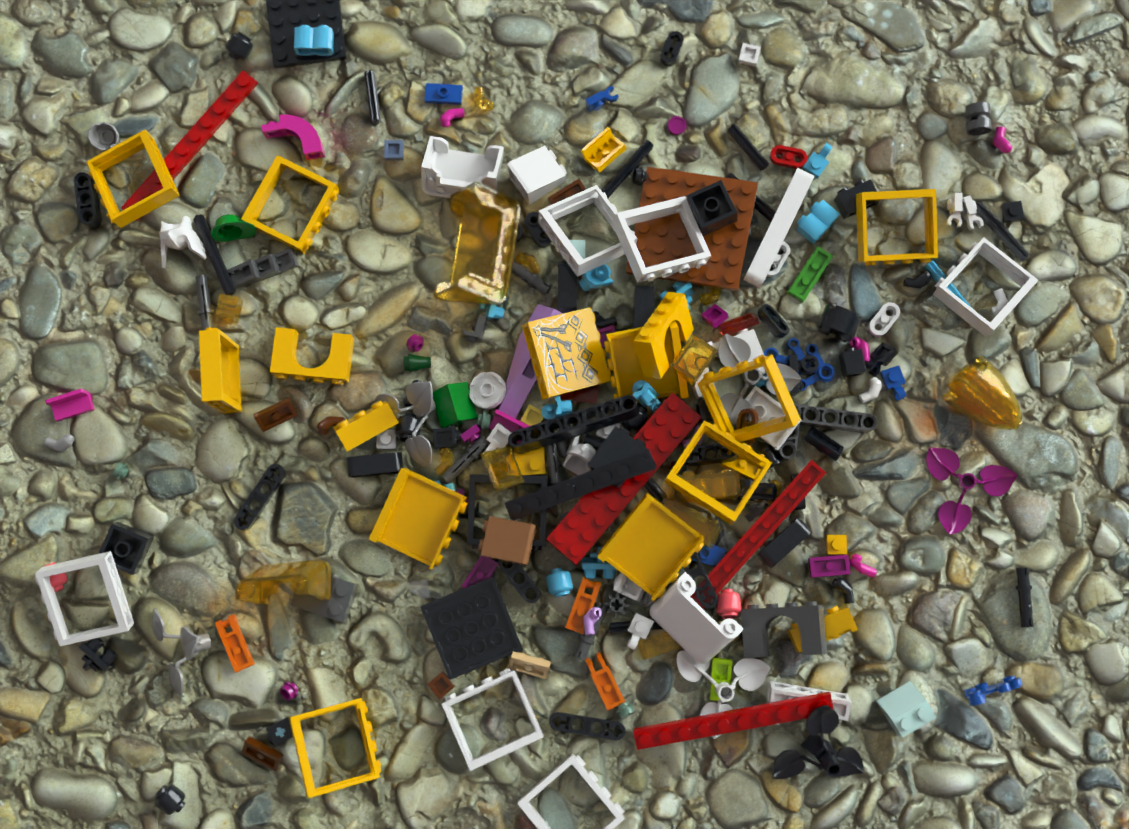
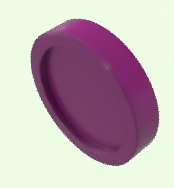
M679 116L672 117L668 122L669 132L673 135L684 133L686 121Z

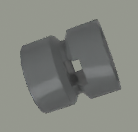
M976 102L965 107V116L968 120L966 122V133L968 135L978 136L991 132V119L988 118L991 115L989 103Z

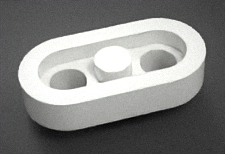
M784 241L779 249L783 254L776 255L772 264L774 270H769L768 277H774L779 273L790 253V247Z
M889 302L880 308L868 325L871 335L881 337L890 329L900 315L898 305ZM886 311H890L892 315L888 316ZM875 325L880 326V331L875 329Z

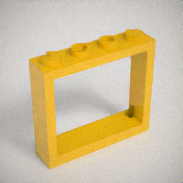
M146 130L86 161L90 169L88 173L95 181L94 187L102 197L100 201L108 211L107 217L112 224L115 223L120 228L180 196L154 138ZM146 148L163 189L120 212L103 171Z
M277 155L241 220L253 224L257 231L304 254L309 246H312V239L315 233H319L324 217L326 218L329 215L330 206L333 201L335 202L338 199L339 188L337 184ZM285 168L327 188L299 241L256 221Z
M936 189L861 192L856 194L858 262H865V266L876 265V261H883V265L895 264V260H901V264L913 263V259H920V263L931 262V258H938ZM924 198L925 253L868 256L866 201Z
M207 327L205 330L199 331L202 402L222 414L242 412L239 345L221 330Z
M760 355L751 362L744 360L737 363L735 367L730 368V366H726L717 373H713V371L708 372L697 383L719 430L732 434L738 442L794 427L800 420L773 355L766 357ZM764 366L785 416L734 430L713 382Z
M704 420L666 477L665 483L732 526L772 463L764 457L765 455L752 451L748 444H741L735 440L732 434L724 433L719 430L716 424L712 425ZM703 434L761 469L734 511L677 476Z
M362 698L289 717L307 798L380 777L381 764L375 758L374 753L377 752L375 741H371L370 733L372 732L371 722L366 719L365 713H368L365 701L362 702ZM355 706L370 772L315 788L300 721Z

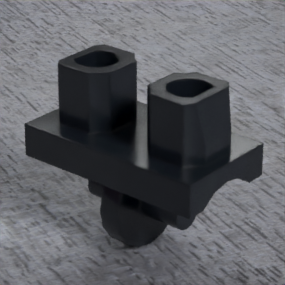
M101 638L91 639L79 646L86 654L81 658L85 662L83 666L85 671L91 668L95 672L100 668L103 671L111 670L115 666L112 663L118 654L112 649H107L102 654L99 649L105 643Z

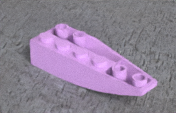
M538 304L528 322L563 313ZM523 331L519 336L507 378L506 395L499 406V411L515 419L537 383Z

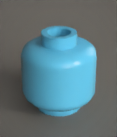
M562 567L551 570V574L546 576L548 591L551 595H555V598L570 594L569 591L573 589V584L569 571H563Z

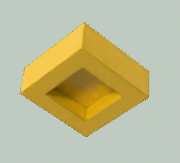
M826 535V555L847 554V535Z

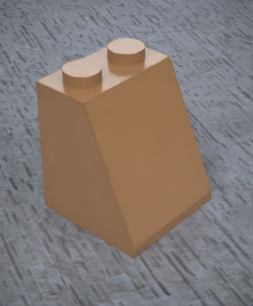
M489 516L488 521H484L482 532L486 533L484 540H480L478 551H481V556L528 566L536 526L534 524Z

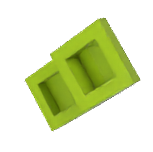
M712 658L711 678L718 684L727 682L731 685L732 659ZM710 682V700L718 701L720 698L716 694V687Z

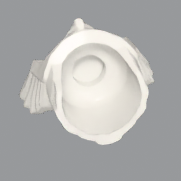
M183 216L181 224H167L161 221L159 236L162 268L166 267L168 247L183 250L188 246L189 250L204 260L207 258L206 250L203 247L204 244L196 235L197 233L192 230L189 217Z
M580 436L571 439L566 453L567 456L563 463V467L577 475L591 471L587 465L596 453L592 445L587 443L578 444Z

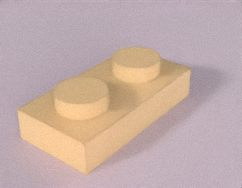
M513 651L509 668L547 679L551 661Z

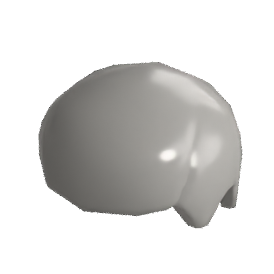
M94 123L88 130V140L96 149L107 151L119 143V133L116 127L110 123Z

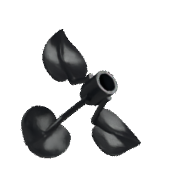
M828 705L820 706L810 713L806 721V728L809 734H819L826 753L820 758V764L804 755L800 756L797 750L788 749L776 757L772 772L773 779H785L800 774L806 766L803 760L818 767L820 771L824 769L830 777H844L864 773L863 761L856 749L853 747H842L838 750L837 755L834 756L828 748L823 733H831L838 727L839 717L834 709Z

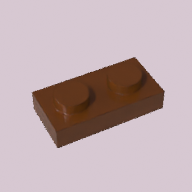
M577 179L548 197V201L551 205L586 190L581 180Z
M289 398L253 414L262 432L298 416Z
M250 736L245 740L241 752L274 771H277L284 755L277 749L271 748Z

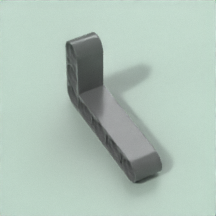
M794 404L802 420L794 429L793 436L788 437L780 449L776 450V453L782 461H788L796 455L799 425L869 433L877 427L878 420L870 413ZM806 412H811L814 415L812 421L805 417ZM825 414L832 416V423L826 422ZM844 417H849L852 420L850 426L845 424ZM864 419H867V420L870 421V423H871V427H870V428H866V427L864 426V424H863V420H864ZM783 447H788L791 450L790 456H785L782 453Z

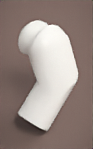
M871 378L869 380V391L859 395L862 404L878 397L882 387V383L878 378Z

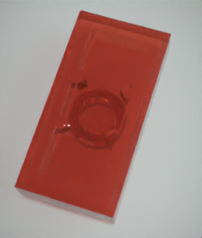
M749 313L723 322L717 328L722 335H729L758 325L759 321L753 313Z
M599 385L559 395L560 400L597 404Z

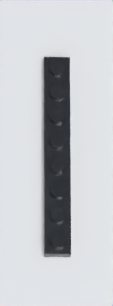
M650 449L512 499L504 504L510 519L514 521L654 470L657 467Z

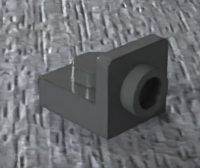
M479 315L478 320H474L472 327L474 332L463 330L462 334L466 341L471 343L482 342L488 322L487 316Z

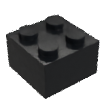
M722 180L686 196L702 236L738 221L737 211Z
M115 522L111 524L99 554L111 551L116 568L134 575L140 571L154 536L123 523Z

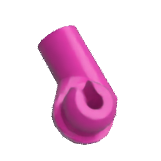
M464 108L448 109L440 116L441 126L449 127L451 124L450 120L453 118H464Z
M1000 126L996 127L993 141L994 146L1003 153H1010L1012 145L1004 138L1006 129Z
M853 554L849 560L850 565L859 573L874 578L877 570L862 564V556Z

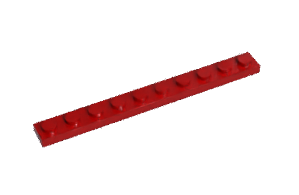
M244 70L164 158V162L173 180L258 85V82ZM156 170L148 176L121 207L122 210L163 189Z
M813 460L804 467L707 575L716 594L725 587L827 473ZM704 579V580L698 585V587H703V586H705V584H706V579ZM710 586L705 590H699L700 595L704 593L706 596L704 603H710L714 599V596H709L707 592L711 590ZM694 591L690 597L704 610L705 607L702 606Z
M825 692L633 728L637 750L807 719L814 709L823 705L834 708L831 693Z

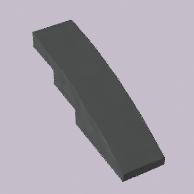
M288 248L275 255L270 253L255 261L250 259L227 271L236 289L279 275L298 267L299 264L294 249Z

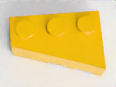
M380 400L372 404V408L366 411L361 410L354 414V417L343 420L333 427L347 452L398 424L395 415L386 401L382 402Z
M834 606L826 610L827 614H824L826 641L841 637L840 635L850 631L855 632L858 630L849 608L838 609V606ZM795 622L790 625L791 628L787 632L795 651L800 653L802 652L801 634Z

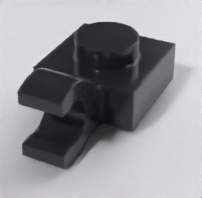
M882 342L870 355L872 360L866 364L865 368L870 370V375L877 376L881 365L886 367L898 354L896 348Z

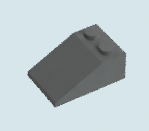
M302 568L291 606L337 621L347 622L359 584Z

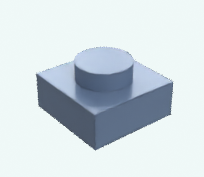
M384 140L385 161L404 160L403 140Z

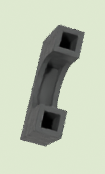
M817 601L805 602V606H797V602L785 603V607H778V603L766 604V608H759L758 604L747 605V609H741L744 658L769 656L768 629L772 621L779 616H787L798 625L801 634L802 655L827 654L823 605H817Z

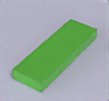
M817 246L787 294L803 303L833 255Z

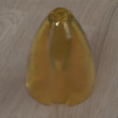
M984 356L977 357V362L974 364H966L947 385L949 391L947 394H943V400L966 417L986 426L1003 430H1015L1022 424L1020 405L1011 386L999 370Z

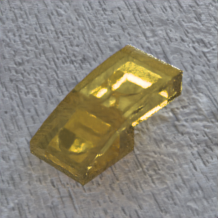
M666 631L646 639H641L638 642L643 660L681 648Z

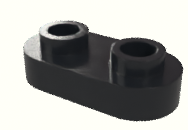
M531 212L525 217L526 229L539 247L545 248L550 246L552 241L548 235L545 239L540 238L541 234L546 233L538 223L539 213ZM535 218L537 222L531 223V219Z
M764 304L758 309L759 319L768 326L775 337L784 338L790 332L787 323L773 307Z

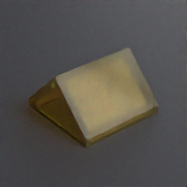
M692 334L670 366L692 387H695L716 357L718 350Z
M511 446L481 453L496 493L524 482Z

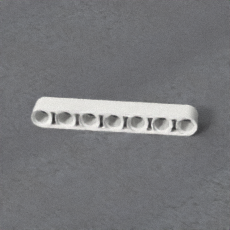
M797 168L743 279L744 281L761 288L812 183L814 175Z

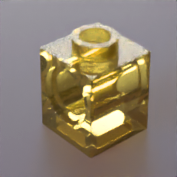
M220 294L215 316L224 324L232 325V322L239 323L243 301L236 296Z

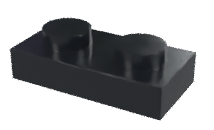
M789 355L786 358V365L797 373L800 372L801 362L797 360V355ZM801 381L789 392L790 396H796L802 388Z

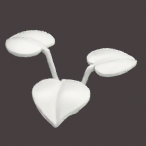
M685 650L679 651L676 658L679 672L686 680L697 682L704 675L716 687V694L720 700H718V703L709 702L705 704L700 712V716L732 710L729 704L721 703L733 699V689H735L736 682L738 681L740 687L744 690H756L763 684L770 670V666L759 659L743 658L734 665L733 671L737 677L734 678L732 684L729 685L727 682L718 684L705 672L709 668L710 660L703 664L698 663ZM715 735V736H711V737H712L713 739H716V738H718V737L721 736V735Z

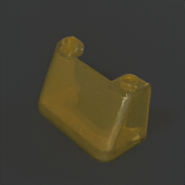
M323 560L262 565L238 582L235 600L257 605L269 604L268 598L272 594H278V584L290 583V589L295 594H307L318 597L320 600H328L331 597L330 565Z

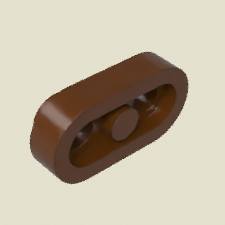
M752 408L741 410L738 414L736 430L758 424V413ZM749 415L752 417L751 421L748 419ZM755 438L740 443H746L750 446L754 443Z

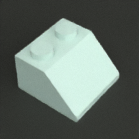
M911 681L876 700L895 734L902 738L937 718L927 700Z

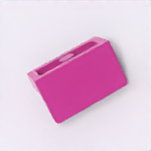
M78 389L45 400V403L52 407L54 418L57 422L95 410L90 392L84 389Z
M496 409L494 412L495 416L488 429L492 431L499 423L510 432L529 427V425ZM518 440L516 444H520L522 440Z

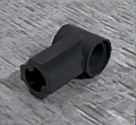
M739 480L738 500L743 498L753 480ZM759 483L748 501H754L755 499L775 501L777 497L776 484Z

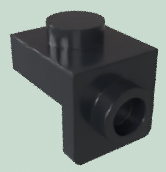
M455 425L449 428L433 429L434 448L458 447V442L461 441L460 430H457Z

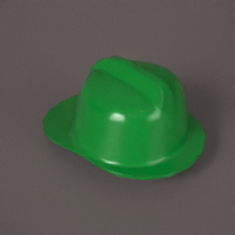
M227 214L216 220L215 227L211 231V237L219 242L253 237L257 233V229L253 224L242 221L240 217Z

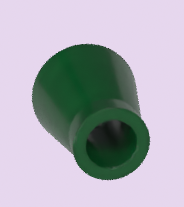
M412 354L403 356L404 371L411 373L431 368V357Z

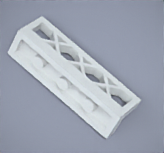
M773 681L769 682L770 696L768 703L830 692L833 708L838 714L839 720L848 721L852 703L848 694Z

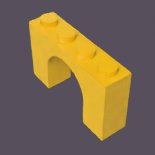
M667 292L633 340L645 377L661 379L669 368L664 342L667 328L672 321L675 320L678 325L680 341L686 342L694 331L685 294Z
M276 327L270 373L276 379L286 380L287 377H294L296 381L313 379L315 383H324L325 381H332V384L343 385L344 382L349 383L355 340L352 335L332 333L330 354L326 362L316 368H305L299 365L296 358L299 333L295 329Z

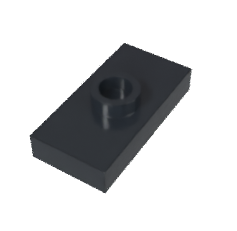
M813 426L804 438L806 442L814 446L819 452L826 454L835 461L838 460L844 449L842 445Z

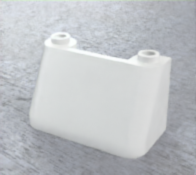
M430 136L421 166L422 190L432 196L486 204L493 203L498 189L504 147L488 146L485 150V155L449 150L448 142L445 139Z
M685 572L667 588L661 598H658L651 605L650 615L694 660L703 664L711 660L736 638L743 628L733 619H725L718 625L690 597L694 593L696 585L694 580Z

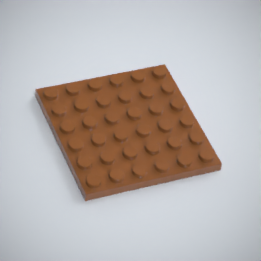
M647 167V178L644 181L639 207L683 196L686 197L693 192L722 180L738 217V221L703 236L711 254L706 265L701 266L699 269L694 267L684 273L676 272L669 277L662 278L661 276L656 279L682 283L689 282L695 285L738 291L758 182ZM679 213L635 224L636 246L646 268L697 254ZM627 262L626 274L634 275L629 262Z

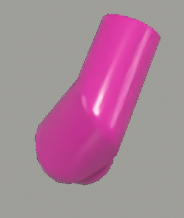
M854 337L853 340H850L849 343L852 348L854 347L856 350L862 349L864 363L869 362L868 344L859 337Z

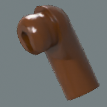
M336 416L326 417L318 423V433L320 435L328 434L330 427L336 426L345 418Z

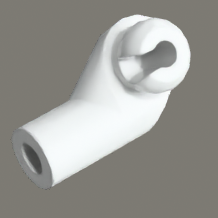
M1002 288L994 291L997 300V306L991 309L994 316H997L1008 303Z

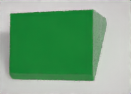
M467 382L447 384L433 392V401L436 405L435 409L441 428H449L477 419L478 415L475 405L469 397L470 389Z

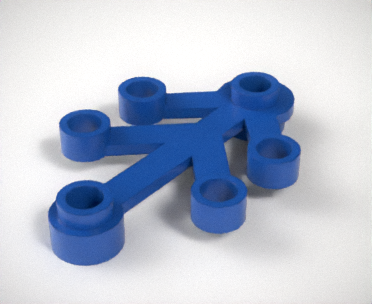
M792 338L788 341L787 347L801 361L805 355L799 346L800 342L798 339ZM790 342H796L797 346L792 347ZM809 344L805 351L807 355H813L818 359L819 366L813 372L814 375L805 380L801 379L805 387L800 392L817 381L829 382L835 376L834 368L830 364L823 362L818 353V347L815 344ZM770 347L764 351L765 357L770 353L773 355L775 362L786 365L787 357L779 355L775 348ZM809 347H813L815 352H809ZM809 362L806 364V368L811 366ZM822 370H826L828 376H823Z
M1013 675L1004 677L1003 682L988 686L987 683H981L963 691L965 697L968 698L969 705L975 706L986 702L984 696L995 691L1003 693L1020 688L1022 682L1020 678H1015Z

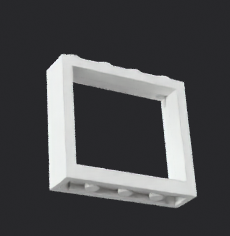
M597 185L539 210L538 223L576 276H580L625 255L621 243H618L583 259L555 221L560 217L594 203L614 229L612 221L616 213H618L617 209L607 199L605 192L603 193ZM629 228L636 244L637 237L635 236V232Z
M685 196L616 213L612 221L637 283L647 280L651 282L661 276L666 278L676 272L684 273L694 267L699 269L701 266L706 265L711 257ZM679 213L697 254L646 268L628 226Z
M983 238L978 244L975 242L968 249L970 251L968 255L964 253L957 261L959 265L957 267L953 265L946 273L948 277L946 279L941 278L935 285L937 289L933 295L988 338L1038 282V279L987 239ZM978 253L1022 287L991 322H988L947 289L950 283Z
M111 551L44 566L35 573V581L42 592V602L46 604L48 620L52 622L54 637L58 640L59 646L126 632L133 626L134 621ZM99 565L118 624L69 634L49 576Z
M508 668L499 672L500 677L492 679V676L481 681L482 685L476 688L474 685L463 689V694L456 696V693L445 697L446 701L442 703L470 771L544 737L515 670L511 671ZM512 678L535 731L474 759L451 705Z
M573 753L517 802L538 829H551L529 801L572 764L615 816L602 829H614L625 819L623 815L625 811L618 802L615 804L610 799L611 793L605 786L601 788L598 785L597 781L599 779L592 771L588 773L584 768L586 763L579 755L575 757Z

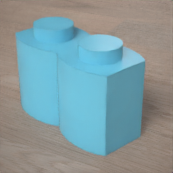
M308 25L295 27L294 50L297 55H333L334 33L332 28L326 25H319L315 28Z
M824 200L820 203L815 202L809 209L811 213L808 216L803 215L797 222L799 226L796 230L812 244L829 229L840 215Z

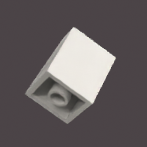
M545 146L507 163L509 178L529 206L566 182L567 172L562 164L558 165L553 151H548Z

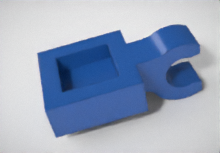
M613 86L608 87L604 92L600 91L586 99V108L589 113L593 110H600L604 106L605 101L616 102L618 100V94L615 96L609 95V93L614 91Z
M900 366L881 371L880 375L886 390H893L896 401L904 399L906 393L902 385L906 381Z

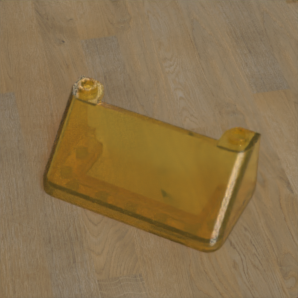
M475 181L451 194L449 207L452 213L460 217L450 281L449 283H438L435 286L433 298L448 302L499 305L506 301L521 208L515 199Z

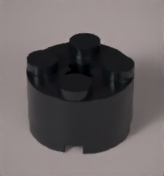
M826 304L817 324L818 332L827 336L829 333L836 336V340L843 343L853 340L862 317L856 318V313L836 305L834 309L830 308L831 304Z

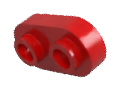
M777 145L771 150L770 160L778 166L800 169L806 164L808 156L802 149ZM779 154L782 158L778 159L776 155ZM794 158H799L800 162H795Z

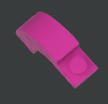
M279 115L280 122L271 121L261 125L266 139L280 136H294L300 139L303 154L307 160L325 157L324 146L319 135L306 120L294 115Z

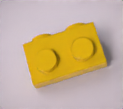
M607 127L581 150L585 162L600 173L627 148L623 142L613 136L611 129Z

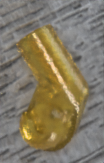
M475 87V105L483 111H491L494 104L484 97V88Z
M713 287L712 292L701 294L699 298L701 303L708 306L718 302L722 289Z

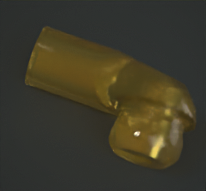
M524 252L516 255V262L529 266L533 274L541 272L535 256Z
M448 448L441 449V464L434 469L440 477L453 465V452Z

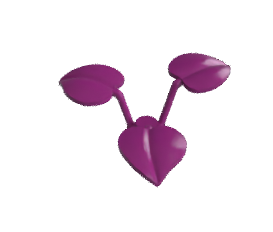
M930 447L927 452L926 462L930 474L941 481L947 480L950 475L959 478L958 486L962 489L957 503L951 500L946 501L938 510L939 521L949 535L962 531L971 521V508L968 505L961 504L966 491L971 490L977 483L984 484L983 488L987 494L995 497L1002 496L1011 488L1018 477L1015 472L1006 467L989 465L981 470L980 477L982 481H980L971 473L963 475L954 473L960 466V459L954 451L946 448Z

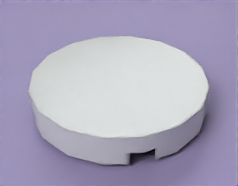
M495 372L480 373L470 383L469 397L481 409L495 408L505 398L507 391L506 383Z

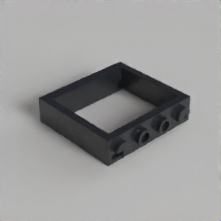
M470 474L467 545H472V549H478L481 540L474 539L476 484L541 485L542 489L548 486V477ZM547 509L541 511L540 540H533L532 551H542V547H546Z

